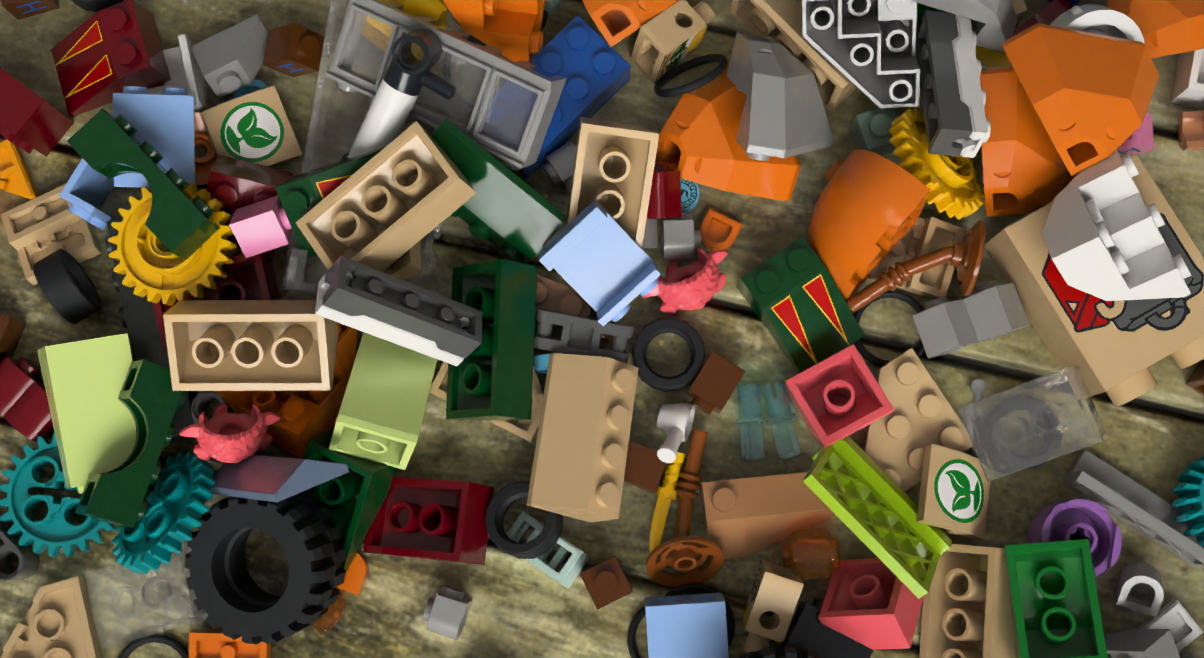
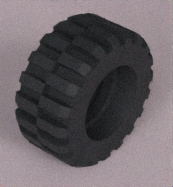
M298 493L277 503L229 496L213 504L210 512L202 514L199 518L202 525L196 527L199 530L191 532L193 539L187 543V547L192 549L191 553L185 555V568L190 569V577L186 578L188 589H193L197 599L193 600L199 611L204 609L208 614L206 621L214 628L223 627L222 633L233 640L242 636L244 643L255 645L262 641L266 644L278 642L321 619L328 612V607L336 602L340 595V590L336 587L344 583L346 570L340 568L341 562L347 560L346 548L339 547L338 539L342 537L338 526L333 528L330 524L329 519L332 518V515L325 507L318 509L315 506L317 500L308 493L298 496ZM253 529L264 531L272 536L282 547L286 555L289 578L282 597L271 595L262 590L253 581L247 570L245 547Z

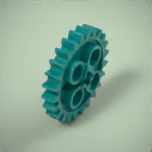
M55 432L53 433L52 443L46 438L39 436L37 437V449L26 444L23 445L26 454L24 459L16 456L11 457V460L17 466L15 471H2L10 481L9 484L0 485V491L7 493V498L0 500V506L8 508L9 511L0 517V521L14 522L7 533L12 536L23 533L18 544L27 547L34 542V553L42 554L48 546V555L50 557H58L61 548H63L66 556L73 557L76 545L83 552H90L89 540L92 539L97 543L103 544L105 540L101 532L104 529L116 532L114 530L115 526L91 517H87L84 523L75 525L73 513L77 509L80 501L79 498L64 497L59 499L50 495L30 494L31 488H43L54 491H65L68 489L78 493L77 487H66ZM48 464H53L55 467L54 477L50 481L43 483L40 478L42 469ZM46 502L48 514L43 520L37 522L34 518V509L39 503Z
M179 452L176 458L170 455L165 465L161 463L159 475L153 484H149L145 495L148 503L143 518L135 523L134 528L120 526L114 528V530L119 532L112 540V543L117 545L112 551L117 556L116 562L137 574L139 572L147 574L150 569L155 572L158 571L161 562L169 564L173 552L181 553L182 543L185 540L191 541L193 539L191 534L193 528L202 525V522L199 520L200 515L209 511V507L205 506V502L214 496V493L209 491V489L216 481L211 478L214 470L209 468L210 464L208 462L198 459L191 452H187V454Z

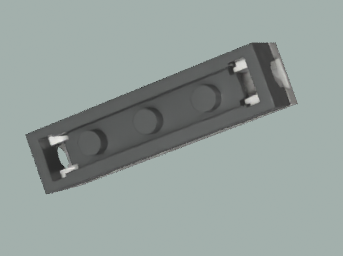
M926 10L916 31V57L920 67V89L928 153L950 156L962 155V157L974 158L982 143L988 141L991 131V123L989 119H986L984 109L986 92L985 89H981L980 84L981 61L976 58L977 34L975 31H972L971 19L948 12Z
M340 256L327 271L326 275L318 282L315 314L454 366H458L482 343V311L346 257Z

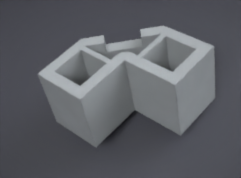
M992 280L974 287L977 294L967 298L948 302L946 296L924 303L926 310L912 315L927 358L945 355L960 350L963 347L981 341L985 342L1029 326L1014 283L998 285L997 280Z

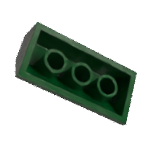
M446 118L431 136L477 192L450 216L460 217L469 225L468 229L475 237L482 241L488 240L495 245L503 259L524 264L528 263L568 219L561 211Z
M497 259L453 268L451 299L482 311V343L458 366L448 363L446 419L487 421L531 419L537 266Z

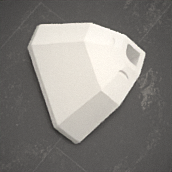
M1116 150L1110 157L1082 170L1054 198L1042 233L1051 259L1067 285L1105 301L1180 298L1190 295L1191 292L1184 279L1192 275L1181 254L1173 257L1158 228L1165 225L1155 203L1149 206L1145 204L1132 178L1138 175L1139 172L1129 153L1121 156L1118 150Z

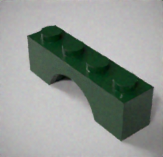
M102 108L67 142L92 169L109 179L126 173L142 174L148 181L152 193V207L145 225L171 253L187 260L221 228L211 218L215 211L199 195L193 199L185 189L189 186V183L176 170L171 168L167 171L159 163L164 157L148 141L141 144L133 136L138 130L126 117L119 114L115 118Z
M144 359L131 362L118 399L129 409L136 425L135 445L128 458L115 469L104 473L89 474L75 513L128 528H134L135 523L143 518L148 503L147 499H145L150 483L153 484L161 469V461H158L163 446L168 445L174 433L175 425L172 423L175 411L182 407L188 391H172L170 369Z

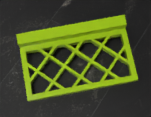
M849 436L825 449L823 446L820 447L812 456L814 463L803 479V482L918 599L923 597L929 591L940 555L951 547L952 540L939 527L917 522L918 505Z

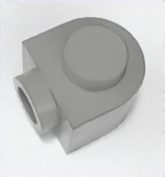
M571 141L545 156L548 164L543 166L551 182L554 185L561 183L566 192L569 193L576 147Z
M682 214V217L663 220L661 225L663 261L693 260L694 253H697V249H701L700 230H694L692 215Z
M1138 562L1128 565L1122 571L1115 589L1116 605L1121 606L1125 611L1134 615L1141 616L1147 614L1157 617L1164 598L1160 573L1155 567L1147 563Z
M442 585L441 591L436 594L435 599L430 598L426 604L422 620L428 622L427 630L458 640L464 628L472 600L463 598L464 591Z

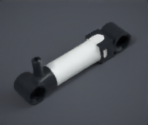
M416 29L396 40L392 48V60L350 152L345 154L341 161L386 147L397 138L406 123L422 86L447 100L453 98L456 86L430 72L431 67L438 62L442 53L441 42L432 31ZM412 42L418 44L423 50V60L414 57L411 51Z

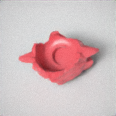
M697 249V259L699 262H693L688 266L678 268L677 262L675 260L671 261L666 267V277L664 280L662 275L657 278L659 282L650 293L643 296V298L652 296L661 298L663 302L660 304V310L667 316H675L677 311L681 309L696 310L703 308L710 301L711 297L715 293H719L726 284V275L719 273L717 264L728 253L723 250H716L707 254L703 249Z
M251 404L250 415L247 413L227 412L228 406L221 405L215 409L213 418L209 421L207 416H205V412L200 414L197 424L185 427L180 431L179 435L196 438L199 444L195 445L193 452L197 455L198 459L209 461L210 457L217 461L237 464L243 459L252 456L257 450L262 451L270 446L273 438L269 433H266L267 426L281 420L282 417L273 412L261 413L255 404Z

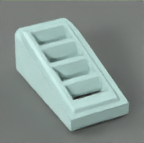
M522 511L506 535L511 540L519 543L531 525L535 530L527 540L529 542L542 532L544 525ZM560 536L557 541L560 548L548 565L544 561L554 546L546 554L534 559L525 560L568 589L587 563L589 556ZM571 553L572 555L570 556L564 567L561 569V571L558 573L557 570L559 569L565 558L568 556V554Z

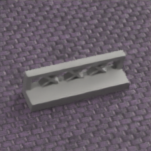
M1087 450L1079 452L1061 483L1084 498L1102 505L1109 514L1192 567L1204 568V548L1195 543L1196 537L1194 535L1190 537L1183 535L1187 529L1184 522L1175 521L1177 516L1181 515L1180 509L1170 506L1169 502Z

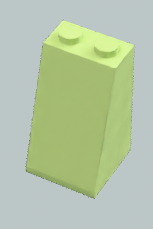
M363 332L329 449L405 470L417 444L438 359Z
M128 333L44 346L37 350L66 487H77L78 494L83 493L89 474L104 473L115 469L128 458L135 445L136 425L129 409L118 399L131 362H133Z

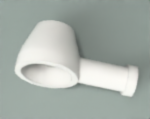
M688 403L662 405L657 419V428L666 433L667 437L657 451V456L661 461L665 463L675 461L681 442H686L691 432L695 416V405Z

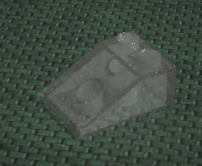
M1068 366L958 408L987 482L1109 440L1078 366Z
M187 543L182 544L180 554L172 553L169 564L161 562L156 572L150 569L147 574L141 572L137 574L117 563L85 574L100 650L206 621L208 614L204 609L201 611L197 609L193 602L197 597L193 589H188L186 578L190 577V569L185 568V555L191 553L192 549L187 547Z

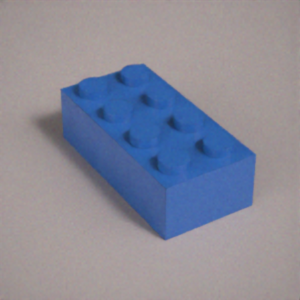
M578 15L532 60V64L536 66L535 72L546 77L560 75L567 79L536 163L517 170L527 180L546 162L545 156L565 144L578 131L580 117L592 118L630 81L631 65ZM508 81L493 96L481 132L519 149L538 94Z

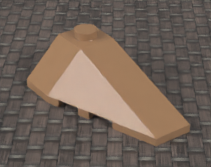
M808 472L702 482L699 484L705 537L721 547L724 559L748 557L836 515L803 482ZM708 555V561H710L712 555Z

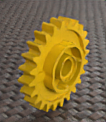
M917 107L913 110L911 108L907 109L891 122L892 127L889 129L893 136L889 141L896 147L893 154L901 159L900 167L931 189L927 197L928 204L930 205L934 202L940 213L945 210L949 218L955 216L958 220L963 217L966 218L980 209V206L984 204L982 198L985 197V194L981 190L984 185L977 178L980 173L974 169L973 159L962 157V155L929 154L923 111L920 112Z
M189 183L185 190L193 199L199 195L213 208L215 213L211 218L221 228L187 260L168 252L164 244L145 225L152 207L151 190L145 187L141 188V200L132 196L128 197L132 206L130 210L118 209L120 215L123 216V221L111 223V226L119 232L117 236L108 238L109 242L117 245V250L111 252L109 257L120 261L113 269L114 272L121 275L126 274L122 284L130 288L135 286L133 294L140 297L147 295V300L156 304L162 298L163 304L173 306L176 298L178 301L190 300V294L196 298L203 299V287L206 286L216 290L214 277L226 278V273L221 269L222 265L234 263L230 257L226 256L228 250L237 248V245L227 241V237L233 235L230 226L224 225L231 218L230 214L225 211L218 212L223 204L215 198L210 200L211 193L204 189L197 192V187L192 183Z

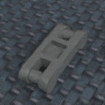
M537 308L535 320L538 321L536 334H534V348L564 354L609 357L627 364L629 353L626 352L628 338L633 336V326L612 322L602 326L597 319ZM553 324L563 326L561 340L551 337ZM602 334L613 336L611 349L600 347Z

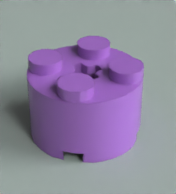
M1086 499L1055 501L1040 507L1031 520L1027 536L1028 543L1070 540V534L1077 537L1078 540L1089 539L1095 577L1116 563L1121 551L1122 537L1117 523H1114L1111 516L1107 513L1108 511L1102 505Z

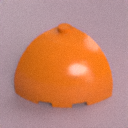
M865 149L853 150L843 163L838 160L828 170L825 178L829 182L814 206L807 232V242L827 268L844 300L850 298L869 277L872 269L875 266L877 267L918 221L931 190L894 162Z

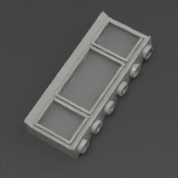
M350 0L329 72L325 73V76L337 81V86L344 91L351 93L360 92L369 96V102L372 103L392 60V48L396 40L416 29L430 30L437 35L442 46L441 57L431 67L430 72L456 86V92L452 99L447 100L422 86L407 120L413 123L416 121L418 123L424 122L434 127L433 132H435L446 118L485 151L498 157L499 162L505 167L520 170V168L536 163L567 78L560 75L546 77L534 71L536 67L534 64L527 61L513 62L501 56V49L490 45L478 46L467 41L468 34L457 30L445 31L434 26L435 19L424 15L412 16L402 11L403 5L395 1ZM412 42L411 51L414 57L423 60V50L418 44Z

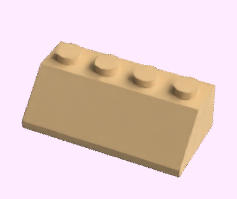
M732 0L730 13L751 34L774 38L814 73L823 106L830 113L858 88L802 36V1Z
M580 117L567 210L568 219L566 220L565 227L596 199L642 248L659 132L615 121Z
M416 121L300 218L296 224L327 270L333 266L340 256L383 272L477 192L455 163Z
M180 300L163 314L172 391L331 390L338 344L337 322L315 314L316 300Z
M563 353L550 354L527 506L590 523L619 519L638 367L609 357Z
M951 544V547L940 555L929 591L923 598L919 658H1015V640L1005 549Z

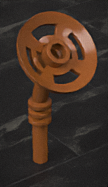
M978 220L970 229L962 244L954 243L953 247L945 246L903 263L897 261L895 268L892 266L888 267V273L882 271L880 278L845 300L852 313H854L889 289L895 291V285L901 287L903 280L909 282L911 275L946 262H950V266L957 267L958 284L961 294L969 296L975 285L982 261L986 236L985 222Z
M693 429L684 472L679 474L682 480H679L677 483L680 489H676V494L679 497L674 539L657 546L646 560L648 576L656 583L664 586L678 587L689 583H703L715 576L724 563L723 551L717 543L707 538L690 536L693 500L698 498L699 495L695 490L700 489V485L697 482L702 481L699 472L708 434L705 431ZM707 555H712L710 561L705 566L699 569V567L706 561ZM666 566H670L678 571H685V573H669L663 571Z

